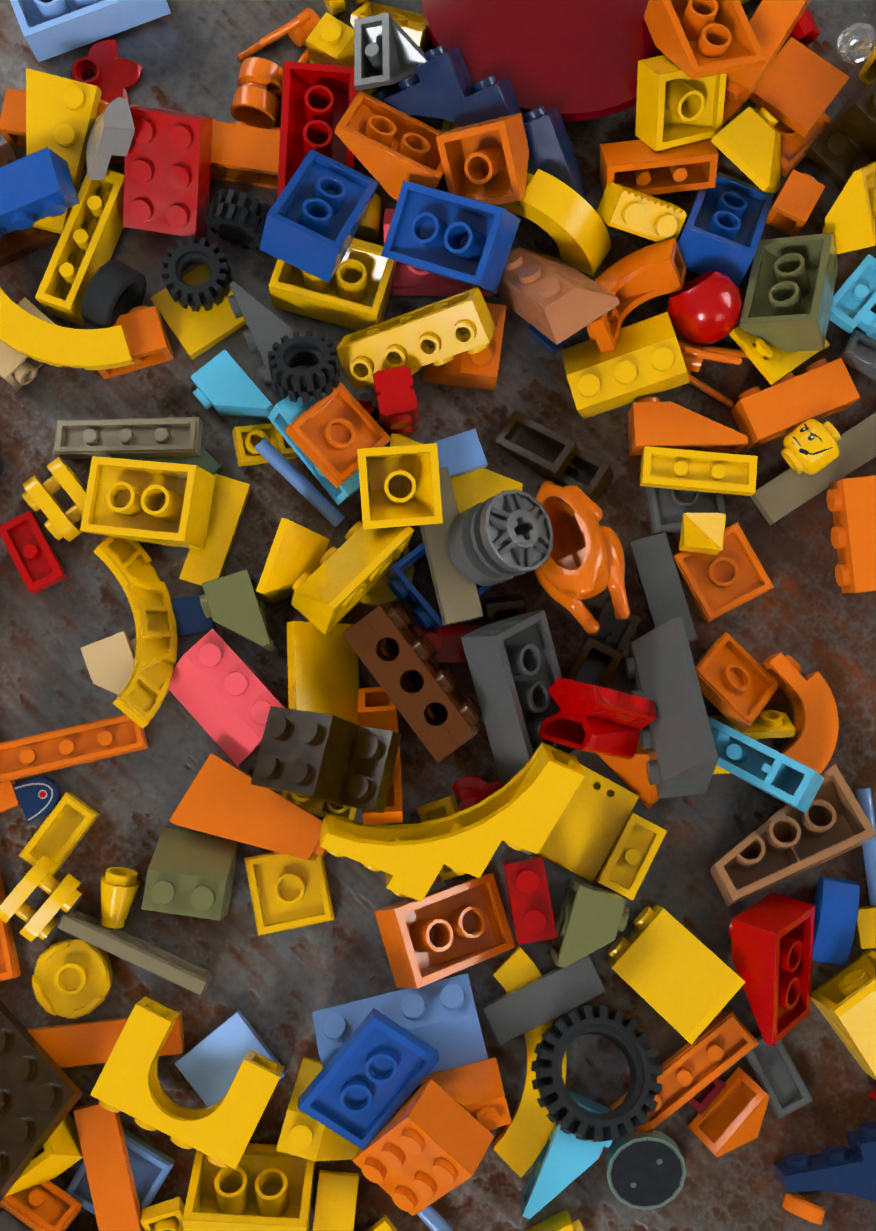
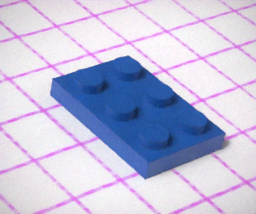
M373 1008L298 1098V1109L364 1150L438 1063V1051Z

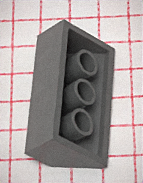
M537 610L489 623L461 637L501 783H508L523 769L542 742L575 757L581 754V750L539 737V730L544 720L562 711L548 692V689L557 677L562 678L545 610Z
M682 616L674 617L632 641L629 657L624 658L625 677L627 680H632L634 685V691H631V695L654 700L658 718L640 731L639 741L642 749L648 748L650 761L646 762L647 778L650 785H656L659 799L706 793L719 759Z

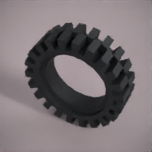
M591 1005L584 1006L558 1018L552 1023L551 1027L544 1031L541 1035L542 1041L536 1045L534 1050L537 1057L535 1061H532L531 1071L536 1072V1079L532 1080L533 1089H538L540 1098L537 1101L540 1107H546L549 1112L547 1115L548 1119L552 1123L557 1122L560 1124L561 1131L566 1134H574L576 1139L583 1141L603 1142L620 1139L622 1136L634 1133L636 1127L644 1125L650 1119L647 1117L648 1112L655 1111L658 1104L654 1097L657 1094H661L662 1084L657 1083V1076L663 1075L662 1065H655L654 1057L659 1056L656 1047L650 1049L647 1043L651 1039L647 1031L640 1032L637 1029L640 1023L634 1018L627 1020L624 1018L625 1012L619 1009L609 1011V1006L599 1005L595 1008H592ZM596 1034L610 1039L622 1050L630 1068L628 1093L623 1102L616 1109L608 1113L599 1114L582 1108L571 1098L565 1088L562 1078L564 1054L570 1043L581 1035Z

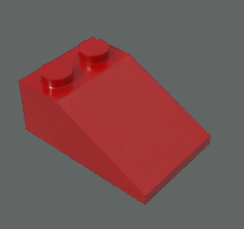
M773 892L734 917L729 926L732 960L738 975L745 981L743 988L764 1042L771 1046L775 1045L810 1014L815 905Z

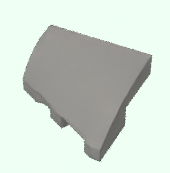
M118 97L113 100L96 118L92 126L86 147V166L89 180L104 181L112 155L127 157L135 133L127 98Z

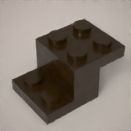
M876 77L842 107L804 151L841 191L854 171L876 161Z
M271 706L251 784L263 788L290 792L320 802L383 814L401 734L390 730L362 727L330 714Z

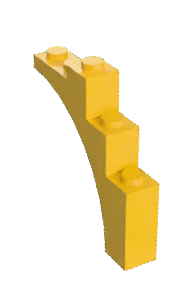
M542 742L525 767L505 786L474 806L447 817L422 823L398 825H363V822H356L326 813L320 825V847L325 848L336 857L345 856L358 861L372 871L385 872L387 889L401 898L410 897L422 902L444 864L458 874L464 875L467 873L480 878L502 840L515 850L522 851L525 849L538 854L585 775L577 757Z

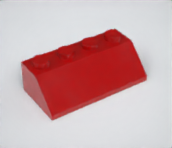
M284 61L277 199L310 149L353 169L354 154L334 132L341 118L356 97L354 67Z

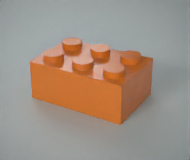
M430 1079L406 1099L364 1150L361 1148L358 1150L352 1161L361 1168L363 1175L369 1181L378 1184L392 1197L393 1202L398 1208L414 1216L474 1175L494 1135L436 1082Z

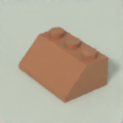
M521 247L510 251L498 287V292L504 304L557 345L620 304L618 297L561 258Z

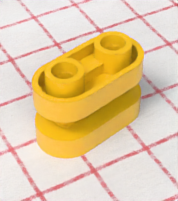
M58 456L46 465L53 476L42 482L36 475H33L22 484L26 491L21 495L35 512L40 509L49 519L44 525L58 541L64 537L68 542H71L82 533L76 522L82 519L87 489L70 467ZM62 487L75 503L67 511L53 495Z
M45 854L39 858L0 905V919L3 922L7 923L14 914L26 922L19 934L30 942L36 937L44 940L59 922L54 918V915L60 909L67 913L82 895L77 890L81 882L70 873L61 882L49 874V871L56 863ZM37 886L49 894V897L38 910L25 901Z

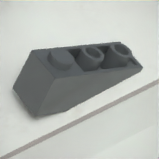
M235 281L231 282L229 285L234 295L227 297L236 319L242 316L245 319L249 329L242 333L251 353L259 351L264 364L257 367L265 386L269 387L273 383L268 365V353L273 351L272 345L275 342L282 345L281 337L287 335L289 339H292V332L296 331ZM302 364L293 369L305 370L314 367V364Z

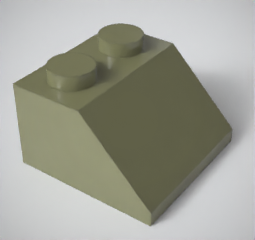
M248 569L202 583L205 594L199 596L206 618L211 617L214 623L216 622L232 633L272 653L280 651L265 600L256 592L259 581Z
M163 827L148 867L141 909L218 921L222 920L229 912L240 842L198 831Z
M570 878L556 925L558 938L552 939L549 954L556 966L566 968L615 941L618 930L623 932L628 921L629 908L625 907L626 899L615 891Z

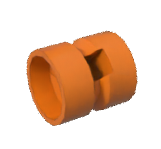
M248 57L243 60L237 80L238 88L234 92L230 108L231 115L236 121L246 122L253 127L266 129L275 127L280 110L279 101L282 99L283 69L270 60Z

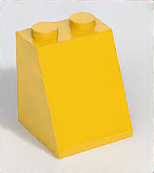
M658 904L652 909L648 906L634 920L633 924L636 927L628 937L621 936L611 945L608 950L610 957L606 960V963L678 1033L692 1044L744 985L745 981Z
M867 949L811 992V1000L865 1073L876 1080V952Z

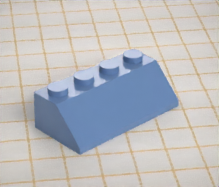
M468 973L438 980L418 989L406 988L312 1012L318 1053L323 1068L373 1008L438 1051L439 1061L428 1074L488 1059Z

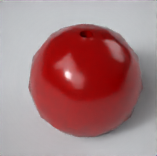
M712 270L683 285V290L672 293L669 296L667 312L674 330L681 338L693 344H712L729 335L735 328L741 317L743 302L739 288L731 278L721 272Z

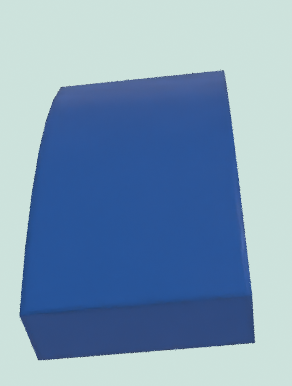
M820 876L811 903L815 905L813 961L846 966L858 916L860 885L857 882Z

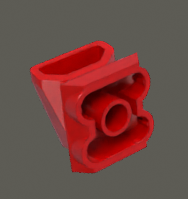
M557 677L548 689V692L562 711L544 720L539 730V737L578 750L631 760L636 752L640 731L658 718L654 700Z

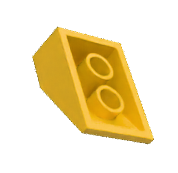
M92 456L80 531L166 546L204 550L216 476L197 465Z

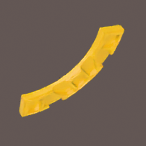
M0 287V341L20 354L56 367L85 368V370L114 369L134 364L127 336L122 325L102 329H74L51 324L34 317L20 308Z
M107 536L93 552L107 565L122 586L131 606L136 627V652L133 667L125 686L112 704L143 729L159 710L170 687L169 683L173 667L177 660V623L165 582L160 581L155 569L151 565L152 559L144 548L135 540Z
M520 945L492 973L506 993L542 976L533 960ZM560 1016L524 1033L526 1077L523 1092L511 1117L512 1124L506 1125L503 1132L492 1144L493 1150L520 1178H522L541 1153L555 1124L548 1119L547 1115L549 1112L546 1107L541 1108L537 1101L540 1098L538 1089H533L532 1080L536 1079V1072L531 1071L532 1061H535L537 1054L534 1053L536 1045L543 1039L541 1035ZM566 1052L564 1054L562 1062V1078L564 1081V1085L566 1083Z

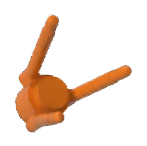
M306 7L291 21L270 32L257 43L239 53L237 59L243 61L287 34L297 47L303 45L307 47L306 39L321 19L314 10ZM307 48L298 60V62H308L309 55Z
M678 339L690 380L689 384L725 406L732 408L734 406L732 400L690 373L691 371L699 372L703 359L740 365L742 363L741 358H748L742 349L693 344L689 341L686 342Z

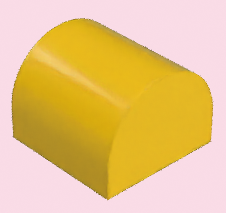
M374 194L353 238L373 241L379 237L383 200L378 194Z

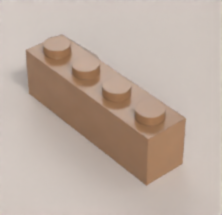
M836 764L822 775L824 781L806 814L788 804L785 805L712 866L709 873L727 907L867 843L876 835L875 830Z

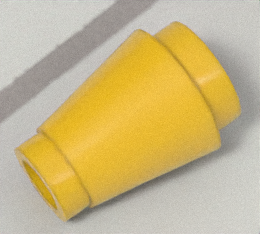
M110 867L106 869L105 876L101 877L102 926L113 929L124 927L125 920L140 885V882L137 880L138 873L135 870L124 867Z

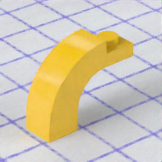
M540 169L537 170L535 175L527 173L525 197L523 200L497 205L531 220L544 229L557 244L561 259L575 269L594 276L611 249L609 232L593 207L571 187Z

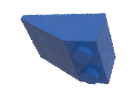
M310 149L267 213L259 250L329 283L350 246L379 182Z
M717 171L715 188L698 190L677 242L687 267L686 271L703 275L709 271L716 270L729 276L736 286L739 287L756 254L774 193L763 192L759 187Z
M404 180L381 256L497 294L520 219L505 208Z

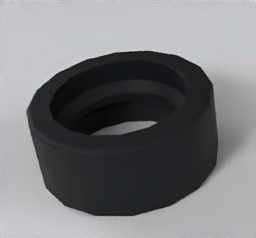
M117 259L105 263L92 277L85 290L81 305V314L84 321L97 329L113 327L120 315L129 313L134 307L142 306L147 286L145 276Z

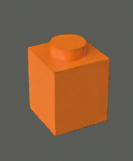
M793 169L771 206L765 223L791 237L797 236L809 218L825 185L817 182L812 175L800 173Z

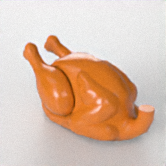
M551 481L543 482L535 499L542 504L548 514L554 535L552 551L547 561L534 570L540 585L550 597L564 606L581 624L586 633L590 635L596 634L599 631L600 624L582 600L598 595L607 586L610 591L616 618L618 620H626L630 616V608L624 581V551L619 537L611 528L599 525L602 519V509L577 485L561 487Z

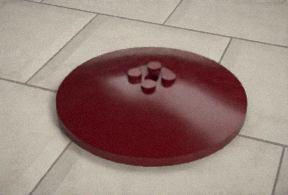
M420 0L424 21L435 47L444 44L448 51L459 46L473 84L491 75L495 76L496 81L508 76L522 115L542 105L545 106L546 111L558 107L563 122L584 121L618 113L636 104L638 61L664 55L655 46L644 20L649 0Z

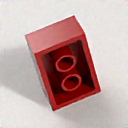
M145 106L130 107L135 133L127 157L125 156L123 227L185 237L194 236L197 238L207 232L205 219L208 214L213 117Z

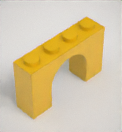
M146 996L135 1004L90 1095L97 1098L99 1104L104 1109L115 1113L122 1111L134 1117L135 1123L141 1128L149 1131L157 1129L171 1136L170 1140L178 1147L188 1150L194 1148L206 1154L207 1160L215 1166L221 1168L229 1166L236 1170L285 1067L250 1049L223 1099L210 1107L202 1109L182 1107L165 1094L160 1085L157 1071L159 1056L180 1013Z

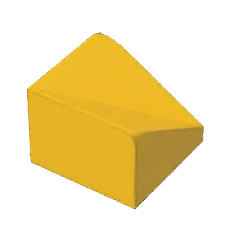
M683 513L679 550L717 555L723 550L726 514Z

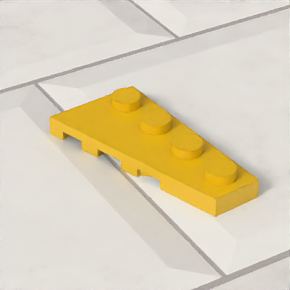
M26 68V156L47 147L58 154L68 163L77 194L86 160L88 137L96 119L102 91L95 85ZM72 207L67 208V211L62 215L48 216L34 222L32 227L62 234Z

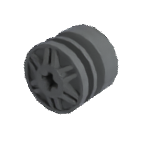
M516 489L502 491L457 515L449 528L447 544L451 560L461 575L471 583L491 586L510 580L514 576L533 571L544 564L552 551L554 534L550 518L542 504L530 494Z

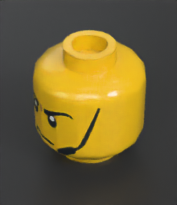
M808 419L785 436L783 439L785 449L781 451V454L787 464L797 474L804 472L808 475H814L839 456L840 451L837 441L841 439V436L829 421L822 424L815 419Z

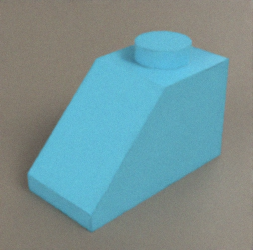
M225 349L190 376L197 388L192 392L206 410L212 406L220 416L268 419V415L274 408L272 403Z

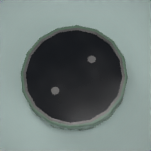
M640 1129L636 1130L630 1135L617 1139L607 1153L605 1171L609 1188L617 1200L630 1208L641 1210L660 1208L674 1200L683 1188L686 1177L683 1155L674 1140L661 1131L651 1130V1133H641Z

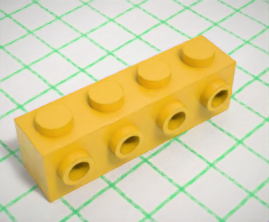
M107 169L104 181L89 180L88 173L86 174L77 195L79 204L72 207L35 296L37 301L50 315L81 326L85 323L81 314L85 290L99 268L110 261L124 228V175Z
M476 287L345 335L336 349L354 390L364 386L373 389V374L376 371L406 366L411 368L413 375L422 366L433 363L434 366H440L451 361L456 354L465 351L468 354H475L489 346L496 327L480 288Z

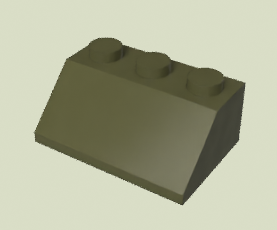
M833 233L759 241L753 259L740 319V328L757 338H761L763 341L785 352L824 350L839 266Z

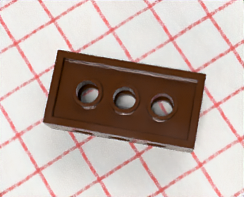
M391 601L376 607L343 632L342 635L438 763L477 734L483 723L480 719V716H482L481 709L471 696L465 699L456 687L460 682L451 668L447 665L442 668L433 656L437 651L432 642L424 634L420 637L411 626L414 619L401 603L396 606ZM390 638L398 643L399 653L391 649L389 645ZM412 670H416L422 675L424 684H420L413 679ZM434 702L443 704L448 714L438 712Z

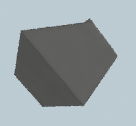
M389 12L354 19V87L357 91L392 85L417 74L415 67L426 61L425 52L395 22Z

